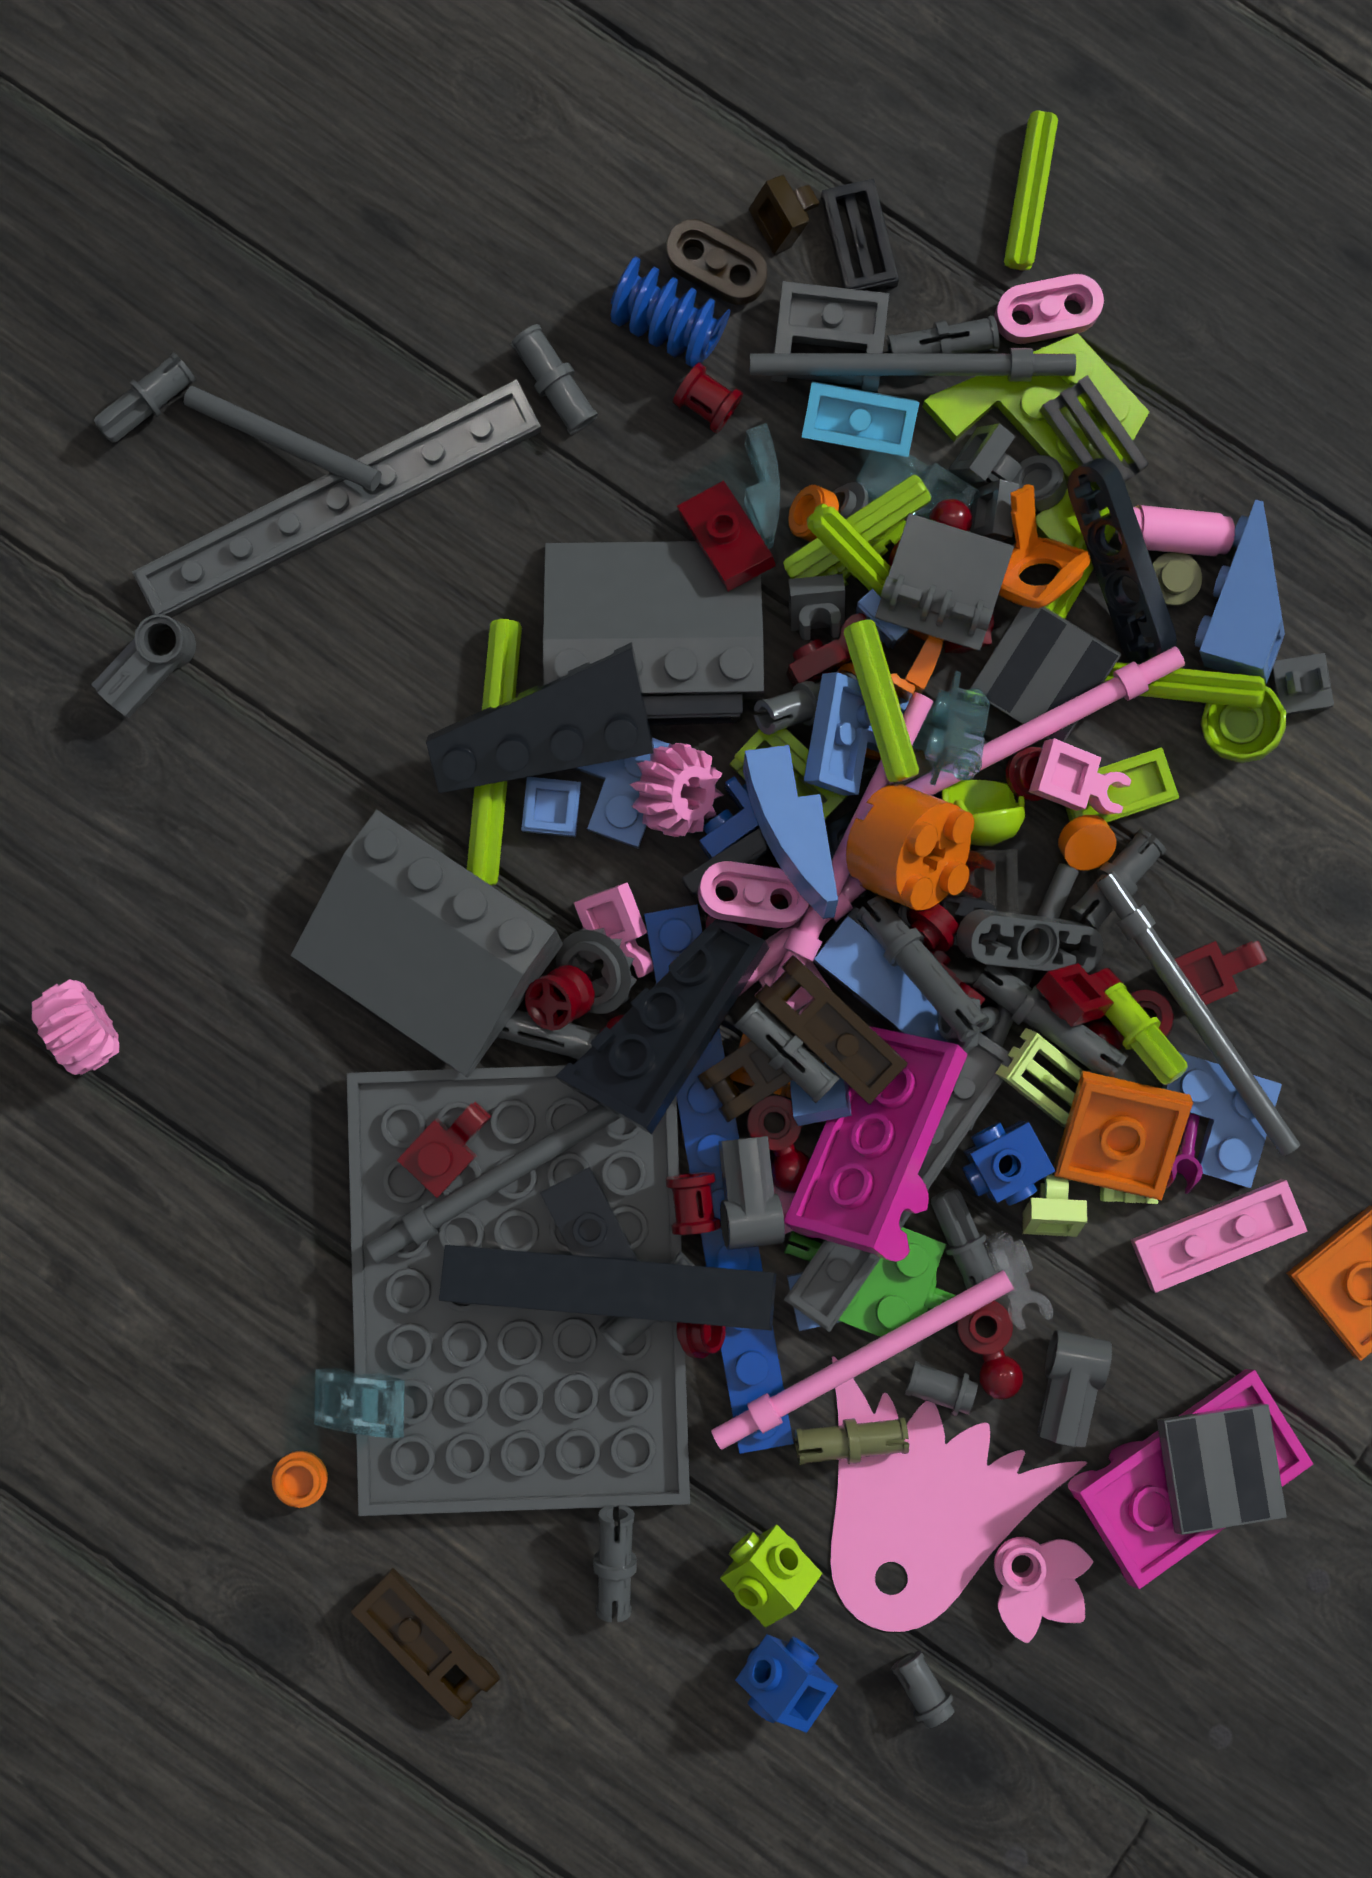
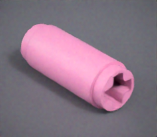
M1145 505L1133 507L1147 550L1215 557L1218 554L1226 555L1233 545L1235 536L1234 521L1231 517L1223 516L1221 513ZM1118 532L1119 541L1122 544V539Z

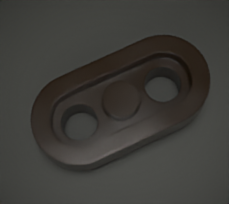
M685 220L671 230L667 239V260L672 270L679 276L731 304H748L755 301L762 294L767 280V265L763 256L756 249L702 220ZM689 247H697L703 252V255L699 259L690 260L683 253ZM736 272H743L750 280L745 285H736L730 280V277Z

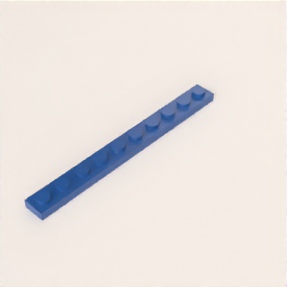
M698 904L644 914L656 984L670 971L668 966L702 933ZM720 1028L676 1095L690 1173H715L716 1181L711 1184L714 1217L719 1219L720 1204L725 1198L718 1141L739 1139L736 1118L728 1123L719 1111V1108L723 1105L711 1088L705 1090L697 1076L725 1058ZM721 1228L701 1233L706 1267L763 1272L759 1247L727 1250ZM773 1325L772 1331L726 1327L721 1352L734 1418L749 1409L747 1406L749 1402L766 1393L772 1397L783 1391L784 1387ZM786 1414L781 1417L783 1423L764 1434L759 1429L737 1441L739 1453L794 1444L789 1415Z

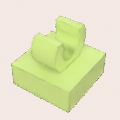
M1054 1175L1046 1176L1045 1183L1040 1184V1198H1031L1023 1211V1234L1077 1237L1087 1223V1200H1068V1179L1055 1177Z

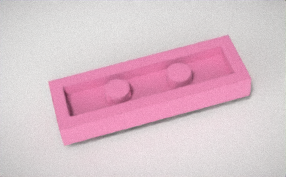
M1279 1179L1133 1238L1131 1243L1151 1291L1157 1293L1305 1233L1307 1228L1287 1180Z

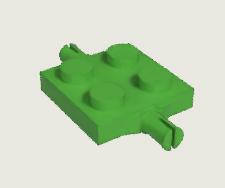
M902 1227L901 1230L907 1234L909 1254L901 1261H890L881 1258L838 1321L881 1337L922 1315L928 1308L932 1309L942 1304L943 1300L947 1301L956 1296L936 1288V1271L946 1244ZM792 1231L788 1240L805 1246L808 1250L805 1251L786 1244L784 1253L810 1262L825 1240L820 1243Z

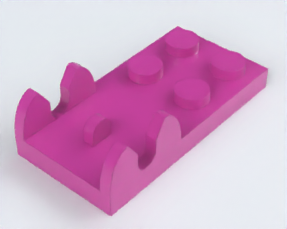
M869 1026L908 1065L871 1104H868L848 1085L852 1116L826 1121L785 1216L784 1224L803 1236L838 1243L875 1254L886 1260L901 1261L909 1254L910 1249L907 1234L899 1226L900 1216L904 1210L916 1214L926 1211L928 1208V1191L918 1173L968 1054L958 1044Z
M1253 1369L1243 1370L1179 1415L1259 1403L1269 1404L1282 1487L1313 1465V1462L1257 1372ZM1159 1430L1143 1441H1133L1111 1450L1109 1455L1111 1463L1098 1471L1090 1470L1077 1474L1068 1483L1069 1490L1085 1510L1120 1567L1121 1574L1127 1584L1137 1589L1144 1587L1224 1529L1220 1528L1184 1535L1174 1532Z

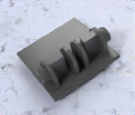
M909 513L889 575L886 578L881 593V600L875 619L980 651L1014 546Z

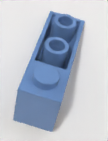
M1255 500L1249 517L1242 515L1238 520L1232 547L1237 548L1231 567L1223 565L1219 571L1213 596L1219 599L1212 617L1205 615L1202 618L1196 634L1195 646L1200 648L1199 652L1205 667L1232 674L1260 676L1264 679L1265 684H1267L1285 631L1263 501Z

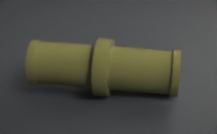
M904 1417L895 1420L858 1424L855 1418L843 1419V1424L839 1426L802 1430L798 1428L795 1429L794 1433L795 1441H798V1443H795L799 1465L847 1459L848 1464L860 1463L861 1457L909 1453V1443L905 1442V1439H909Z

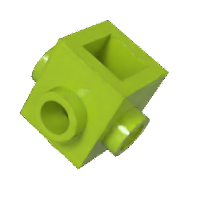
M776 1524L759 1536L751 1531L742 1537L729 1552L733 1562L720 1579L734 1593L737 1601L743 1607L749 1609L766 1628L796 1611L820 1578L822 1572L802 1552L795 1540Z

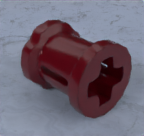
M698 362L681 383L672 403L679 408L685 405L710 422V430L717 434L737 409L743 398V393L737 388L730 391L707 375L706 367Z
M714 1172L686 1173L665 1178L666 1187L672 1189L676 1217V1222L671 1225L673 1235L700 1234L721 1228L720 1219L714 1217L711 1184L716 1181Z

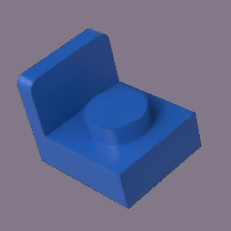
M735 776L725 782L724 789L740 812L733 816L730 810L726 809L704 825L703 830L707 835L700 839L699 846L709 860L760 828L750 803L746 783L741 786Z

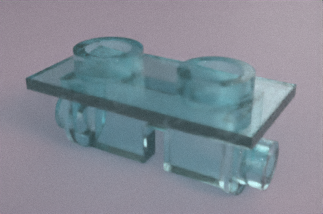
M958 671L954 674L948 692L938 691L931 714V722L939 724V728L933 727L925 752V760L933 762L930 779L931 785L936 784L940 771L951 773L959 780H970L982 767L985 740L983 736L986 731L990 702L979 689L965 690L959 688L961 672Z

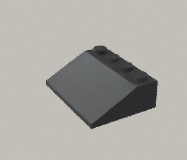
M696 541L545 543L544 685L568 675V671L587 662L592 664L613 654L614 650L632 642L643 696L742 694L743 702L762 700L764 694V649L761 574L728 592Z
M376 809L343 854L291 956L468 1078L525 999V993L529 985L540 978L563 943L555 928Z

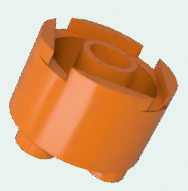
M890 784L876 791L866 802L874 806L868 812L864 821L858 818L855 819L849 832L846 847V863L851 876L859 879L860 886L914 910L929 909L940 903L948 894L958 895L961 893L969 879V868L966 862L970 851L971 834L974 829L973 815L955 804L902 784Z

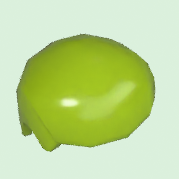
M1265 686L1264 700L1261 707L1258 708L1206 703L1201 718V727L1207 744L1216 754L1222 758L1243 764L1261 760L1278 747L1286 729V710L1274 691Z
M961 780L942 790V800L955 804L973 815L974 829L971 834V845L993 846L1016 835L1025 819L1024 797L1019 796L1018 803H1016L1007 783L989 780Z

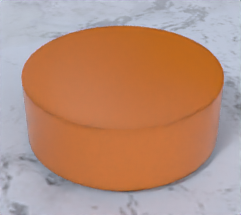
M809 485L801 490L793 500L789 510L788 521L792 534L809 542L816 539L817 537L808 529L807 518L814 513L815 508L820 504L834 507L839 512L837 496L818 485Z
M1083 815L1073 819L1063 828L1058 839V847L1071 867L1083 871L1092 870L1103 865L1113 855L1116 848V836L1102 817Z

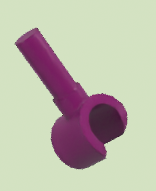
M1189 1114L1182 1136L1181 1147H1179L1178 1156L1175 1158L1166 1189L1174 1182L1177 1172L1182 1174L1187 1181L1185 1194H1188L1202 1177V1166L1194 1157V1147L1200 1119L1196 1114Z

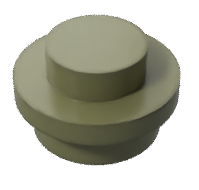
M1168 552L1158 557L1152 563L1167 606L1184 605L1198 594L1202 585V573L1198 563L1191 556L1183 553Z

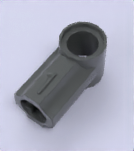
M160 614L148 616L140 622L135 631L134 639L91 685L107 703L125 717L130 718L176 668H181L191 661L196 650L195 636L189 627L169 616ZM172 628L176 635L175 647L167 655L160 656L155 647L156 638L163 630Z
M768 1136L718 1141L725 1198L720 1204V1221L726 1249L733 1250L782 1244L785 1238L784 1215L780 1198L777 1194H774Z
M1057 1329L1054 1330L1049 1342L1045 1362V1376L1048 1378L1037 1429L1039 1437L1062 1445L1086 1447L1097 1391L1102 1390L1105 1386L1112 1360V1344L1110 1341Z

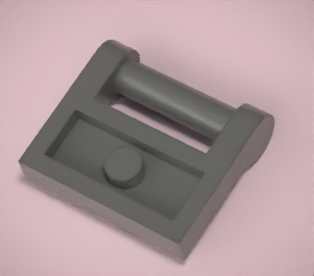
M783 281L774 353H791L792 342L866 351L865 353H883L889 293ZM771 376L772 382L787 383L788 378L861 386V390L874 393L878 392L880 376Z

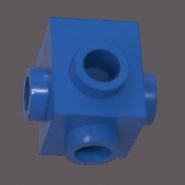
M1020 1120L1005 1129L1001 1122L995 1123L973 1135L971 1138L975 1145L963 1151L970 1164L962 1167L976 1195L979 1197L986 1193L988 1198L996 1203L1005 1199L1008 1206L1037 1192L1034 1183L1055 1172L1030 1123ZM1007 1155L1009 1166L1004 1172H1000L999 1162L1002 1157Z
M768 1634L749 1654L747 1664L735 1680L751 1696L748 1705L759 1716L771 1723L778 1722L806 1733L838 1688V1685L815 1664L819 1659V1655L811 1647L795 1637L786 1642Z

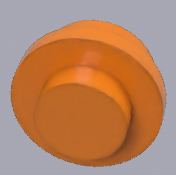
M295 1451L287 1454L277 1463L272 1474V1487L276 1496L284 1504L295 1508L307 1507L318 1501L325 1492L328 1483V1473L324 1463L319 1457L307 1451Z

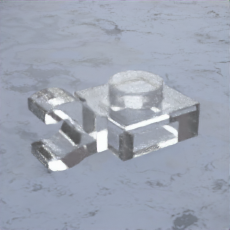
M1004 1231L987 1236L984 1243L995 1272L998 1273L1004 1270L1014 1287L1013 1291L1005 1294L1009 1305L1008 1313L1012 1323L1019 1330L1026 1328L1025 1321L1022 1318V1309L1028 1303H1037L1043 1318L1046 1320L1052 1319L1053 1308L1050 1301L1041 1293L1030 1290L1031 1287L1025 1273L1033 1271V1266L1023 1241L1020 1239L1013 1242L1012 1236Z

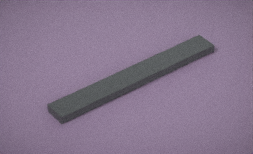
M515 380L356 459L381 471L380 483L374 491L330 472L132 571L153 615L160 614L173 617L541 433V426L518 381Z

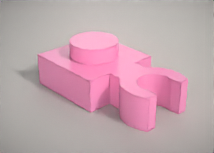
M1054 738L1044 741L1029 792L1076 811L1086 809L1089 800L1090 805L1095 811L1104 815L1122 813L1123 806L1110 801L1107 795L1108 787L1110 785L1117 788L1128 787L1132 780L1121 772L1097 773L1101 757Z
M628 882L574 902L583 928L586 930L604 928L606 935L611 939H622L620 948L626 957L634 958L632 965L638 978L653 971L651 956L644 948L638 946L636 938L646 934L647 930Z

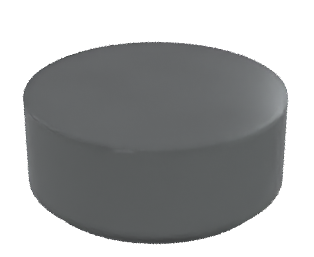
M1036 455L1019 463L1022 468L1012 482L1018 483L1019 489L1026 484L1034 486L1036 512L1050 509L1060 502L1067 489V480L1060 463L1056 459L1046 455Z

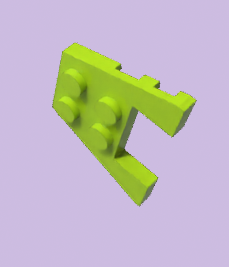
M1078 333L1033 352V354H1076L1075 376H1032L1031 382H1009L1007 376H975L930 395L924 401L923 409L953 442L961 437L993 407H997L1040 455L1050 456L1060 463L1067 483L1071 472L1078 468V465L1040 412L1043 404L1051 399H1055L1061 392L1069 387H1073L1080 379L1088 375L1132 440L1135 439L1149 414L1148 409ZM1080 396L1079 398H1077L1086 410V412L1089 414L1095 425L1098 427L1104 438L1107 440L1111 448L1114 450L1120 461H1122V455L1115 447L1109 436L1106 434L1100 423L1097 421L1091 410L1088 408L1082 397ZM1067 407L1062 408L1060 412L1093 459L1101 458ZM1066 489L1065 495L1059 503L1050 509L1040 512L1036 516V526L1040 537L1073 546L1081 530L1068 495V489Z

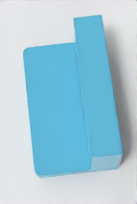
M812 381L802 438L909 457L919 402L903 397Z

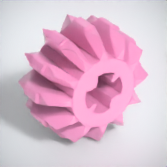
M675 743L674 745L669 744L668 747L660 746L654 748V753L650 755V761L645 760L644 762L637 763L642 776L640 781L629 784L639 792V797L631 807L638 810L639 813H643L642 823L650 829L662 831L664 835L685 836L687 832H703L704 818L709 819L717 816L712 805L714 799L724 796L715 788L716 782L723 773L716 770L715 767H711L712 756L704 751L691 748V745Z
M69 979L60 985L55 984L42 992V996L32 1002V1021L38 1028L37 1034L44 1040L47 1050L52 1052L57 1063L63 1065L67 1072L74 1075H83L92 1069L95 1071L108 1063L111 1057L119 1053V1035L113 1028V1021L106 1014L104 1006L98 1002L94 993L89 991L84 983Z

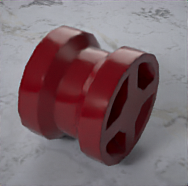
M564 965L554 969L547 976H542L532 982L525 993V1004L528 1014L540 1027L551 1031L560 1030L571 1023L573 1019H578L590 1011L594 1003L595 992L592 982L582 970L571 965Z

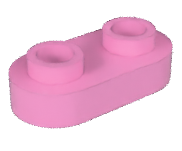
M1071 274L1021 284L1008 289L1002 295L995 311V320L999 333L1006 340L1016 344H1027L1072 335L1088 330L1096 322L1103 309L1104 297L1097 282L1083 274ZM1076 301L1081 306L1082 312L1071 314L1065 309L1064 303ZM1016 311L1025 312L1030 318V323L1026 325L1016 323L1013 320L1012 313Z
M722 861L710 866L706 870L698 886V899L703 910L713 918L724 921L773 928H787L796 924L809 906V903L799 894L780 868ZM721 886L730 888L734 893V899L731 901L720 900L716 895V888ZM774 894L783 895L788 901V908H775L770 901V896Z

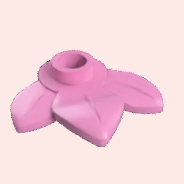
M1015 1537L1004 1542L997 1550L994 1558V1570L998 1580L1003 1585L998 1599V1610L1001 1619L1009 1631L1022 1642L1029 1643L1033 1639L1040 1626L1042 1616L1046 1619L1063 1623L1084 1622V1597L1075 1579L1091 1567L1093 1560L1079 1545L1066 1539H1055L1039 1544L1028 1537ZM1020 1555L1028 1556L1030 1558L1029 1568L1022 1573L1014 1572L1012 1570L1013 1560Z

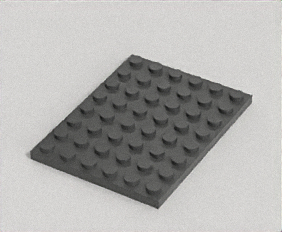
M566 1065L475 1068L468 1078L455 1069L347 1073L358 1516L601 1508L613 1505V1507H618V1505L629 1507L690 1504L685 1352L677 1338L676 1328L678 1322L664 1321L660 1323L656 1320L621 1354L609 1344L599 1330V1326L602 1323H606L612 1316L439 1301L445 1245L572 1255L540 1192L588 1167H591L638 1260L669 1264L676 1257V1254L682 1252L681 1235H673L671 1231V1225L676 1222L673 1192L672 1189L666 1187L665 1180L667 1177L679 1175L676 1097L652 1135L621 1117L436 1228L438 1234L420 1245H417L414 1241L377 1264L370 1255L366 1244L403 1223L402 1216L421 1205L424 1209L430 1207L600 1104L563 1084L556 1077ZM476 1101L492 1116L465 1144L477 1157L436 1198L397 1159L435 1119L438 1118L447 1128H450L465 1109Z

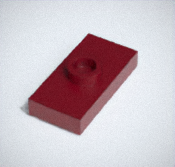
M724 480L677 505L680 517L728 592L776 566L772 553Z

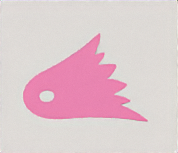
M835 1356L832 1357V1363L838 1361ZM853 1378L835 1388L838 1426L843 1424V1419L855 1418L857 1424L898 1419L896 1408L887 1393H883L876 1412L873 1414L865 1396ZM925 1401L907 1423L909 1439H905V1442L909 1443L908 1454L895 1453L861 1457L860 1463L848 1464L847 1459H840L838 1461V1488L830 1558L832 1579L837 1594L845 1607L859 1621L879 1630L905 1632L920 1628L934 1621L959 1597L979 1568L1012 1530L1048 1495L1080 1471L1087 1462L1058 1463L1018 1474L1017 1472L1025 1455L1024 1450H1018L1006 1454L992 1464L987 1465L990 1443L989 1424L985 1422L976 1424L959 1433L945 1444V1433L938 1408L935 1403ZM887 1562H896L903 1566L907 1572L908 1580L905 1588L895 1595L881 1592L875 1583L876 1571L882 1564Z

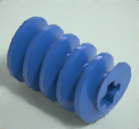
M635 256L623 271L611 299V322L620 327L630 320V332L633 335L639 337L649 330L648 342L654 347H659L668 340L667 353L670 356L676 358L687 349L686 364L693 368L698 362L702 363L719 342L727 325L731 310L728 309L718 320L713 318L715 300L711 298L700 309L695 308L697 291L694 288L687 291L680 299L677 298L675 295L678 279L674 277L662 288H659L657 286L659 269L653 267L643 278L638 276L641 259Z

